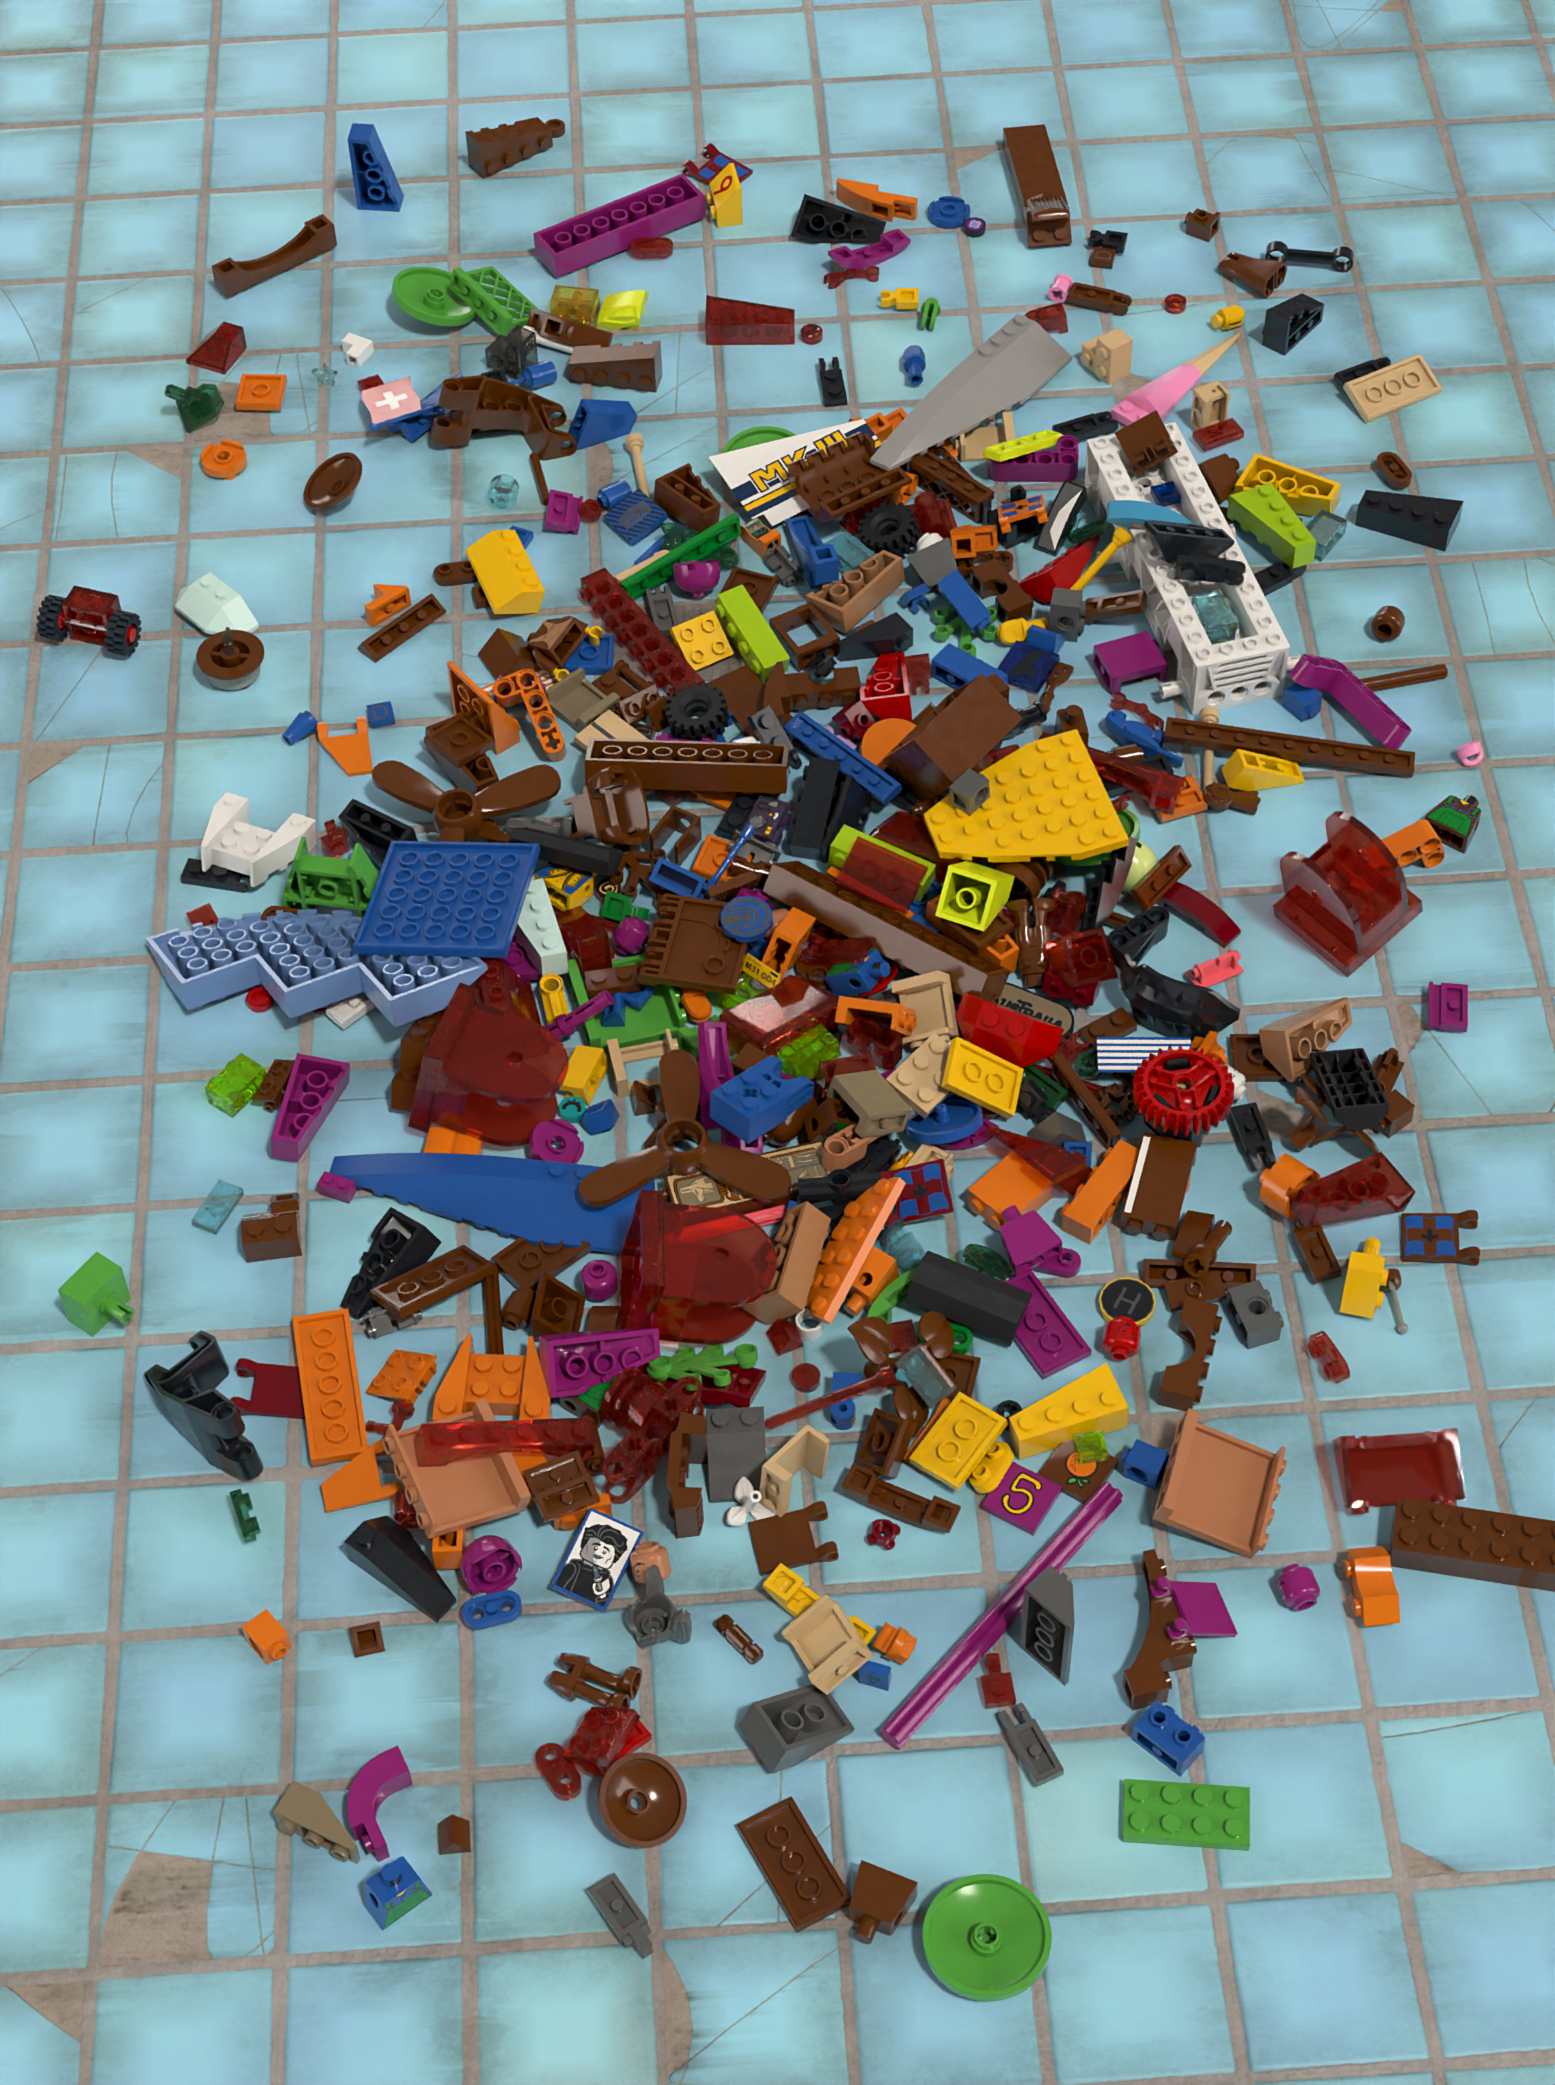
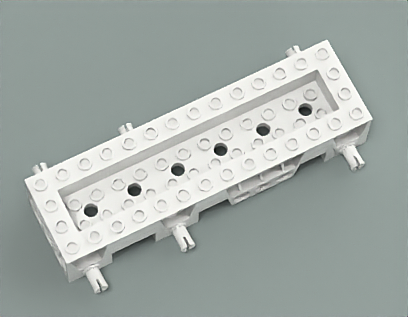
M1176 422L1164 425L1178 453L1137 475L1129 465L1128 458L1115 434L1088 439L1084 487L1087 490V500L1091 502L1099 519L1107 518V504L1109 501L1134 500L1160 505L1183 515L1194 525L1210 529H1223L1235 542L1232 547L1215 558L1242 561L1246 566L1245 572L1242 574L1244 575V581L1239 586H1229L1225 582L1196 581L1191 583L1188 580L1175 579L1176 562L1170 564L1161 559V555L1153 548L1143 525L1132 523L1130 528L1122 527L1134 539L1128 546L1126 544L1123 548L1120 546L1104 565L1119 562L1129 582L1140 580V590L1144 589L1147 594L1143 611L1162 651L1173 649L1178 659L1176 681L1159 684L1161 698L1165 699L1182 694L1192 715L1199 714L1202 708L1208 706L1223 709L1283 696L1286 672L1292 671L1301 658L1300 654L1288 657L1291 647L1235 539V527H1233V524H1227ZM1161 495H1172L1166 502L1162 498H1158ZM1113 524L1116 530L1119 527V525ZM1098 551L1096 553V558H1098L1103 551ZM1217 609L1220 617L1215 618L1212 610ZM1205 612L1213 614L1211 616L1214 618L1215 623L1210 627H1203L1198 618ZM1220 623L1226 626V630L1221 629ZM1225 635V640L1214 639L1213 637Z

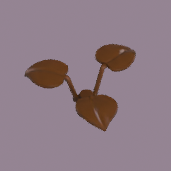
M1302 1073L1300 1082L1306 1084L1317 1095L1318 1104L1314 1102L1312 1097L1302 1087L1298 1086L1296 1088L1295 1104L1305 1106L1312 1112L1305 1121L1303 1120L1287 1134L1289 1139L1302 1151L1311 1142L1317 1145L1325 1139L1349 1131L1358 1136L1374 1151L1379 1168H1381L1383 1160L1375 1142L1363 1130L1350 1131L1346 1127H1342L1318 1137L1317 1134L1320 1132V1129L1313 1120L1318 1116L1324 1123H1327L1328 1119L1321 1110V1107L1324 1103L1328 1107L1329 1105L1322 1089L1310 1077Z
M936 1311L923 1314L919 1320L918 1330L920 1337L925 1343L897 1357L890 1358L889 1354L892 1352V1349L889 1345L893 1340V1334L889 1325L879 1317L862 1318L851 1324L847 1330L853 1335L861 1352L868 1360L864 1365V1375L870 1383L883 1381L885 1386L889 1384L898 1386L893 1390L894 1408L898 1417L917 1424L912 1436L915 1437L927 1421L929 1406L913 1386L908 1387L907 1382L892 1379L898 1371L897 1362L921 1352L920 1347L922 1346L926 1349L929 1348L931 1355L935 1359L947 1357L954 1347L952 1326L945 1316Z

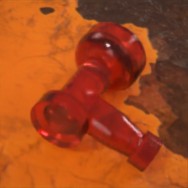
M401 1400L394 1401L391 1407V1412L394 1415L391 1424L394 1425L396 1431H400L404 1421L411 1419L415 1412V1408L411 1404ZM369 1420L366 1424V1431L381 1434L383 1439L390 1424L376 1423Z

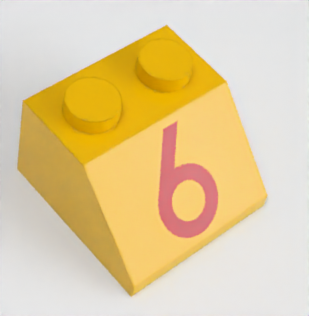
M729 163L709 183V193H706L707 205L710 206L711 219H715L717 228L743 224L742 189L734 163Z

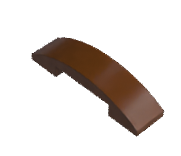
M854 1462L841 1485V1489L866 1506L890 1518L926 1530L950 1533L961 1510V1506L935 1495L930 1500L880 1479V1473Z

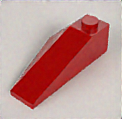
M1099 534L1079 542L1062 553L1060 557L1045 564L1044 568L1038 572H1033L1019 582L1022 590L1031 597L1047 603L1052 599L1054 587L1070 589L1080 578L1100 540Z
M904 652L880 655L873 666L872 675H868L866 678V685L860 688V700L866 709L882 720L889 718H898L909 722L913 720Z

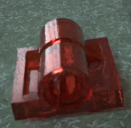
M922 492L917 495L914 504L908 506L913 511L919 525L920 538L926 533H938L943 539L947 537L950 539V531L956 528L957 524L949 500H937L936 495L932 492Z
M591 1707L585 1714L584 1720L577 1732L570 1739L569 1745L562 1757L568 1764L580 1765L586 1772L602 1777L608 1767L614 1763L639 1721L640 1715L634 1709Z

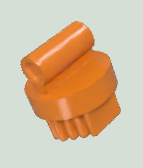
M885 1622L872 1646L883 1651L885 1658L903 1665L913 1652L917 1638L910 1635L906 1629L900 1626L896 1629Z

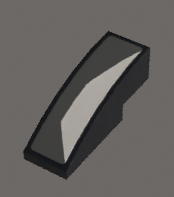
M1067 480L1064 481L1047 514L1048 522L1043 523L1035 544L1036 550L1055 557L1057 556L1077 523V515L1087 500L1086 487Z

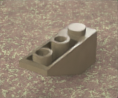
M293 1780L273 1811L278 1828L288 1835L292 1836L295 1833L303 1837L305 1842L314 1848L319 1849L323 1847L331 1851V1854L340 1861L346 1862L350 1860L358 1864L360 1855L357 1845L321 1794Z

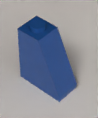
M581 399L568 433L574 436L577 450H581L630 434L633 425L636 423L637 413L629 401Z
M957 569L937 583L942 597L972 633H975L977 630L982 632L991 624L989 622L992 620L991 613Z

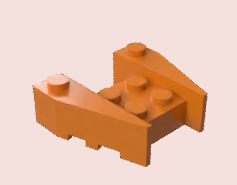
M467 1334L435 1395L432 1422L472 1411L475 1401L486 1398L493 1415L519 1416L520 1430L535 1427L538 1442H550L553 1419L551 1401L533 1336L528 1337L526 1355L475 1354L472 1334Z

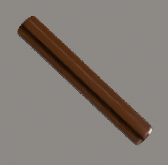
M1438 664L1360 680L1373 692L1443 679L1447 677L1448 669L1445 664Z
M494 1264L495 1273L483 1278L488 1354L504 1355L498 1266Z

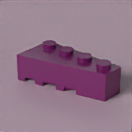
M297 1053L271 1137V1157L295 1162L300 1160L349 1084L350 1063Z

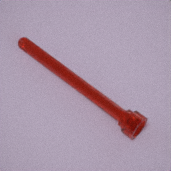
M890 1364L879 1367V1371L875 1372L873 1377L767 1418L765 1420V1427L773 1429L879 1386L881 1389L884 1387L887 1389L898 1385V1382Z

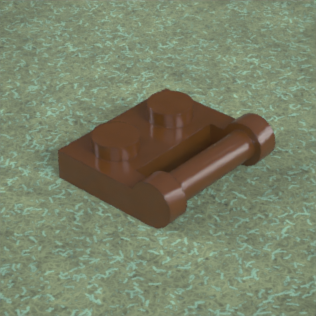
M619 660L614 665V668L591 682L605 695L608 696L615 692L620 696L621 700L639 692L621 680V676H625L639 687V691L654 685L629 668V664L624 660Z

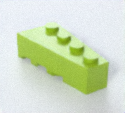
M1272 483L1229 495L1227 517L1232 521L1237 520L1244 531H1251L1256 535L1259 543L1271 547L1272 553L1288 566L1294 569L1314 562L1317 541Z
M743 584L718 594L714 609L726 638L761 681L768 680L772 669L779 661L783 663L784 672L788 671L789 655Z
M844 824L830 845L827 868L828 870L831 866L835 867L871 889L921 902L934 881L936 865Z

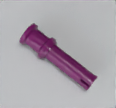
M603 990L600 994L569 1014L558 1015L556 1021L548 1026H541L539 1028L542 1040L547 1046L553 1048L556 1046V1042L566 1035H573L575 1028L609 1006H612L614 1004L613 997L607 990Z

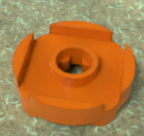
M221 440V444L215 446L211 443L203 449L200 455L203 472L206 475L224 478L225 480L235 479L237 474L247 465V456L243 446L232 440Z

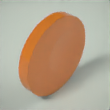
M889 718L876 722L866 731L860 745V754L883 771L886 764L882 759L917 725L898 718Z

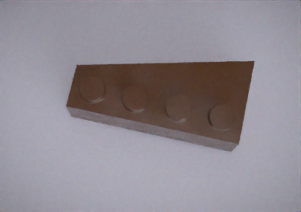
M653 341L652 344L634 342L633 345L628 346L616 343L611 347H603L602 345L575 346L568 362L569 381L656 393L663 375L661 341Z
M467 711L427 726L425 736L460 715L471 722V716ZM425 744L426 751L459 789H465L476 794L499 781L494 766L486 753L458 769Z

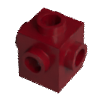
M861 700L846 705L832 717L839 733L850 741L855 739L862 741L866 731L875 724L871 712L866 709Z

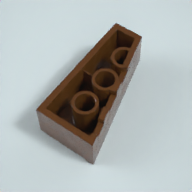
M538 117L516 121L513 125L501 124L498 125V128L493 129L488 127L481 128L479 132H473L472 130L465 132L469 167L482 179L553 147L552 129Z

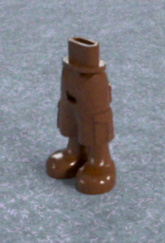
M1049 898L1032 899L1034 928L1032 929L1029 928V900L1019 899L1007 903V913L1015 916L1018 927L1013 931V940L1019 947L1018 960L1021 976L1025 978V988H1042L1045 974L1049 968L1052 929L1046 926V917L1048 913L1053 912L1056 908L1055 901Z

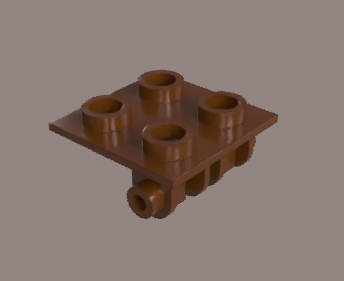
M1157 410L1115 432L1128 458V463L1136 475L1178 453Z

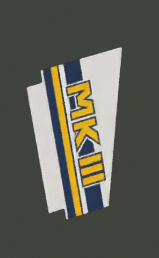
M861 419L709 456V459L751 518L754 519L764 515L771 526H774L806 510L804 505L796 498L788 480L787 464L803 458L808 465L805 456L820 449H823L826 456H828L825 447L840 440H843L846 447H848L845 438L857 432H861L862 435L868 433L875 440V452L882 443L865 420Z

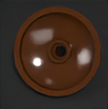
M345 452L334 455L323 462L312 473L304 489L305 503L311 509L320 511L332 509L346 501L360 482L362 476L361 460L355 454Z
M637 1752L619 1758L608 1767L598 1787L597 1803L600 1817L610 1834L625 1845L643 1849L661 1845L677 1833L685 1818L687 1795L680 1775L669 1762L651 1753ZM632 1798L636 1799L638 1803L636 1809L631 1805Z

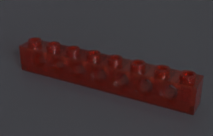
M606 568L580 578L581 589L579 592L582 600L590 604L594 614L602 618L607 629L615 633L619 643L627 647L631 657L640 662L646 674L649 673L653 677L656 686L662 688L668 698L669 696L674 697L673 692L676 689L682 691L683 685L687 684V687H692V683L697 682L698 686H701L702 682H705Z

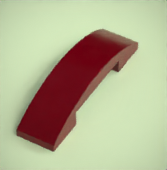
M1176 882L1155 903L1164 908L1169 905L1205 928L1204 936L1224 949L1241 934L1240 928L1221 908L1201 893L1182 883Z

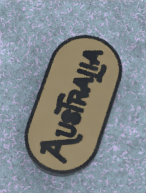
M1007 982L999 999L992 1000V1002L1064 1028L1059 1044L1066 1042L1073 1034V1013L1066 1005Z

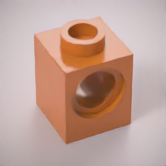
M267 1609L242 1626L247 1643L266 1665L274 1660L281 1659L291 1648L288 1633Z

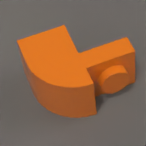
M965 525L950 531L951 546L955 559L976 557V552L998 550L996 525L976 527Z

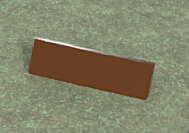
M431 593L363 641L357 649L376 663L447 611Z
M1143 1259V1283L1149 1287L1164 1288V1283L1192 1276L1185 1270V1260ZM1214 1262L1209 1266L1208 1272L1219 1270L1224 1289L1228 1291L1229 1288L1256 1281L1257 1264Z

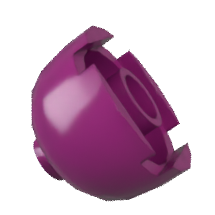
M705 560V562L687 561L673 564L675 582L681 590L691 592L692 597L706 596V591L714 589L720 579V561Z
M485 1535L475 1539L467 1546L463 1552L460 1567L464 1581L473 1593L478 1595V1592L491 1594L507 1590L517 1580L515 1575L519 1568L520 1570L522 1569V1561L517 1550L507 1539L495 1535Z

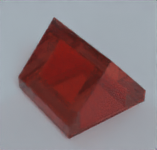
M778 1318L766 1332V1336L777 1356L804 1346L792 1322Z

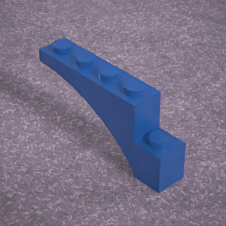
M809 515L786 519V528L809 589L820 588L828 582L833 584V581H839V559L832 543L824 545L817 535Z

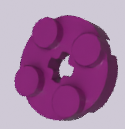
M551 1119L550 1122L539 1123L532 1132L529 1139V1155L533 1160L577 1164L583 1155L584 1143L583 1140L582 1142L577 1135L579 1132L572 1124L561 1119ZM558 1141L559 1147L562 1148V1150L555 1149L551 1145V1143Z

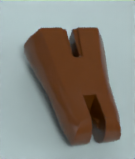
M1232 251L1219 263L1218 269L1226 276L1241 281L1264 298H1268L1273 293L1274 288H1278L1284 282L1287 264L1281 261L1257 259Z

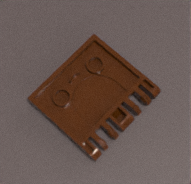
M672 894L661 895L659 908L656 912L660 919H655V922H653V928L647 942V949L644 953L649 959L643 960L637 976L638 982L649 986L664 984L735 995L749 942L742 943L736 941V938L731 936L729 938L721 928V912L728 902Z

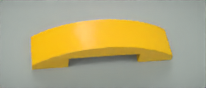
M782 1563L778 1565L762 1586L794 1618H798L816 1600L821 1598L804 1585L805 1580ZM852 1615L849 1618L865 1644L868 1645L876 1636L877 1631L855 1615Z

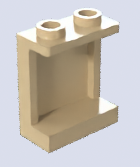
M938 970L891 982L892 993L899 995L900 1004L915 1010V1015L917 1016L915 1030L912 1031L911 1036H905V1038L900 1039L901 1045L908 1046L911 1050H917L933 1033H936L947 1043L950 1042V1038L959 1036L950 974Z
M824 1595L816 1600L808 1610L792 1620L781 1632L783 1637L794 1646L809 1670L808 1678L812 1684L826 1695L873 1657V1654L841 1605L828 1595Z

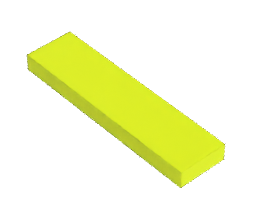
M1046 429L987 447L983 450V457L1002 462L1057 445L1058 439L1063 435Z

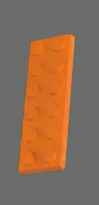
M349 1309L292 1317L312 1466L352 1460L368 1448Z

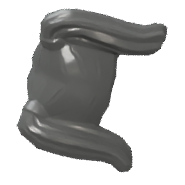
M656 1565L647 1567L645 1571L647 1595L642 1602L637 1599L627 1611V1627L636 1635L637 1641L642 1647H648L670 1639L680 1644L688 1643L692 1633L691 1614L686 1609L678 1611L672 1600L664 1594V1583L659 1567Z

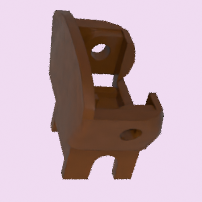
M606 767L590 778L588 781L589 786L583 788V794L563 800L564 805L572 804L578 832L571 834V838L580 839L584 837V840L601 838L602 843L644 845L648 841L650 820L647 802L637 773L631 767ZM600 790V793H591L592 791Z

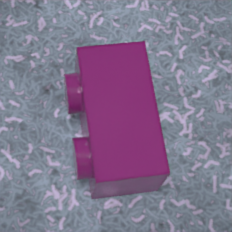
M324 1171L317 1183L319 1194L350 1204L357 1192L355 1181Z

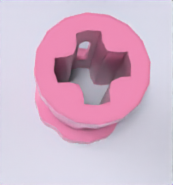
M1066 274L1056 275L1054 285L1048 291V296L1053 302L1063 303L1067 299V292L1073 285L1072 278Z

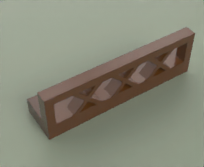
M929 450L921 456L915 455L911 458L909 473L917 475V472H919L923 478L918 477V487L973 522L980 523L981 502L988 498L993 500V490ZM952 494L955 495L958 501L954 500ZM969 505H971V506H973V507L975 508V512H973V511L971 510V508L969 507Z

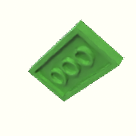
M1124 1779L1122 1842L1249 1851L1250 1787Z

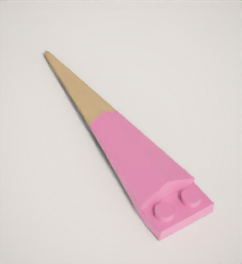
M1240 333L1233 335L1128 394L1124 401L1111 409L1113 419L1128 426L1157 410L1164 422L1198 380L1240 339Z

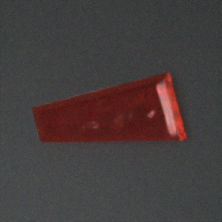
M1378 1152L1301 1187L1289 1208L1306 1228L1404 1212L1416 1191L1382 1152Z

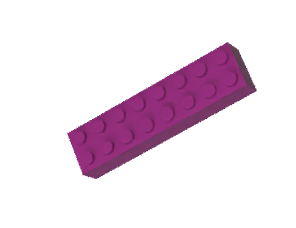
M682 173L533 233L535 254L556 278L706 217L705 196Z

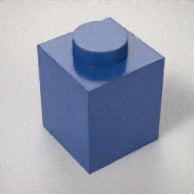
M1295 682L1284 688L1282 706L1300 722H1304L1310 717H1315L1320 712L1323 694L1315 688L1304 687Z

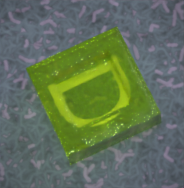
M1102 1430L1074 1434L1073 1440L1079 1464L1108 1460L1109 1454Z

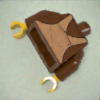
M572 616L548 619L543 622L536 633L529 634L528 646L532 650L531 654L536 664L550 676L555 675L557 682H559L569 674V671L566 669L559 670L558 667H562L586 635H589V641L592 645H599L600 640L598 637L603 638V631L599 626L589 628L588 624Z

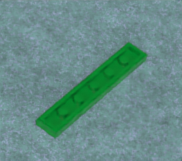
M732 513L621 581L620 585L624 600L629 604L645 594V589L650 588L652 590L673 577V564L699 561L741 535L739 517Z

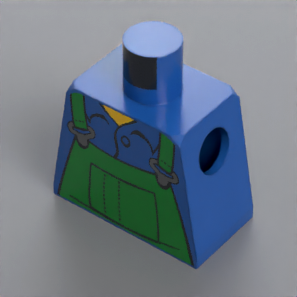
M849 945L824 979L836 998L867 993L874 988L881 977H887L890 974V965L883 960L876 948Z
M404 1856L392 1863L384 1865L381 1871L366 1881L364 1906L383 1931L432 1896V1893Z

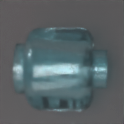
M507 474L497 475L492 478L488 490V500L490 503L501 509L513 507L517 502L519 494L517 480Z

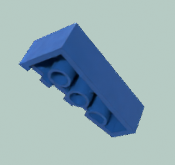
M352 123L347 140L357 209L400 212L404 194L374 124Z

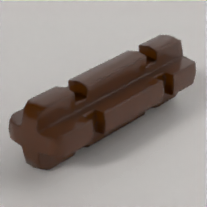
M724 1614L718 1618L716 1628L722 1635H727L726 1639L741 1654H745V1658L751 1664H756L763 1658V1650L756 1643H752L753 1640L738 1624H733L735 1621L729 1615Z

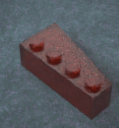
M706 295V345H795V309Z

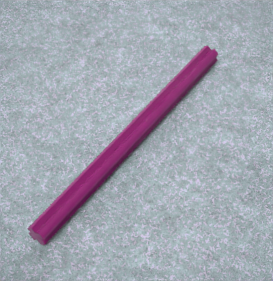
M1103 1482L880 1729L882 1732L880 1735L885 1742L890 1743L894 1749L900 1750L1023 1613L1025 1587L1049 1565L1055 1570L1060 1571L1120 1505L1123 1495L1118 1488H1113L1109 1482Z

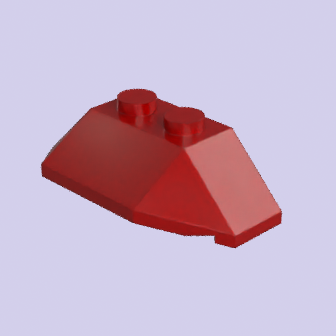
M964 992L955 1016L965 1041L1020 1068H1025L1054 1055L1064 1028L968 992Z

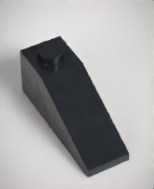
M895 612L838 641L837 659L842 662L878 658L882 654L905 651L913 646V628Z

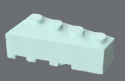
M543 878L531 880L514 932L516 941L520 947L523 946L527 952V957L541 977L547 974L560 975L568 973L567 951Z

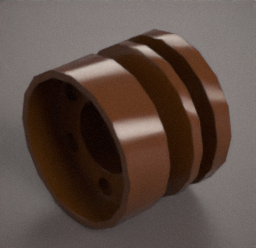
M1031 857L1030 862L996 863L992 869L1015 876L1007 903L1014 900L1027 899L1029 900L1030 908L1032 906V899L1038 897L1040 891L1050 879L1053 867L1046 857Z

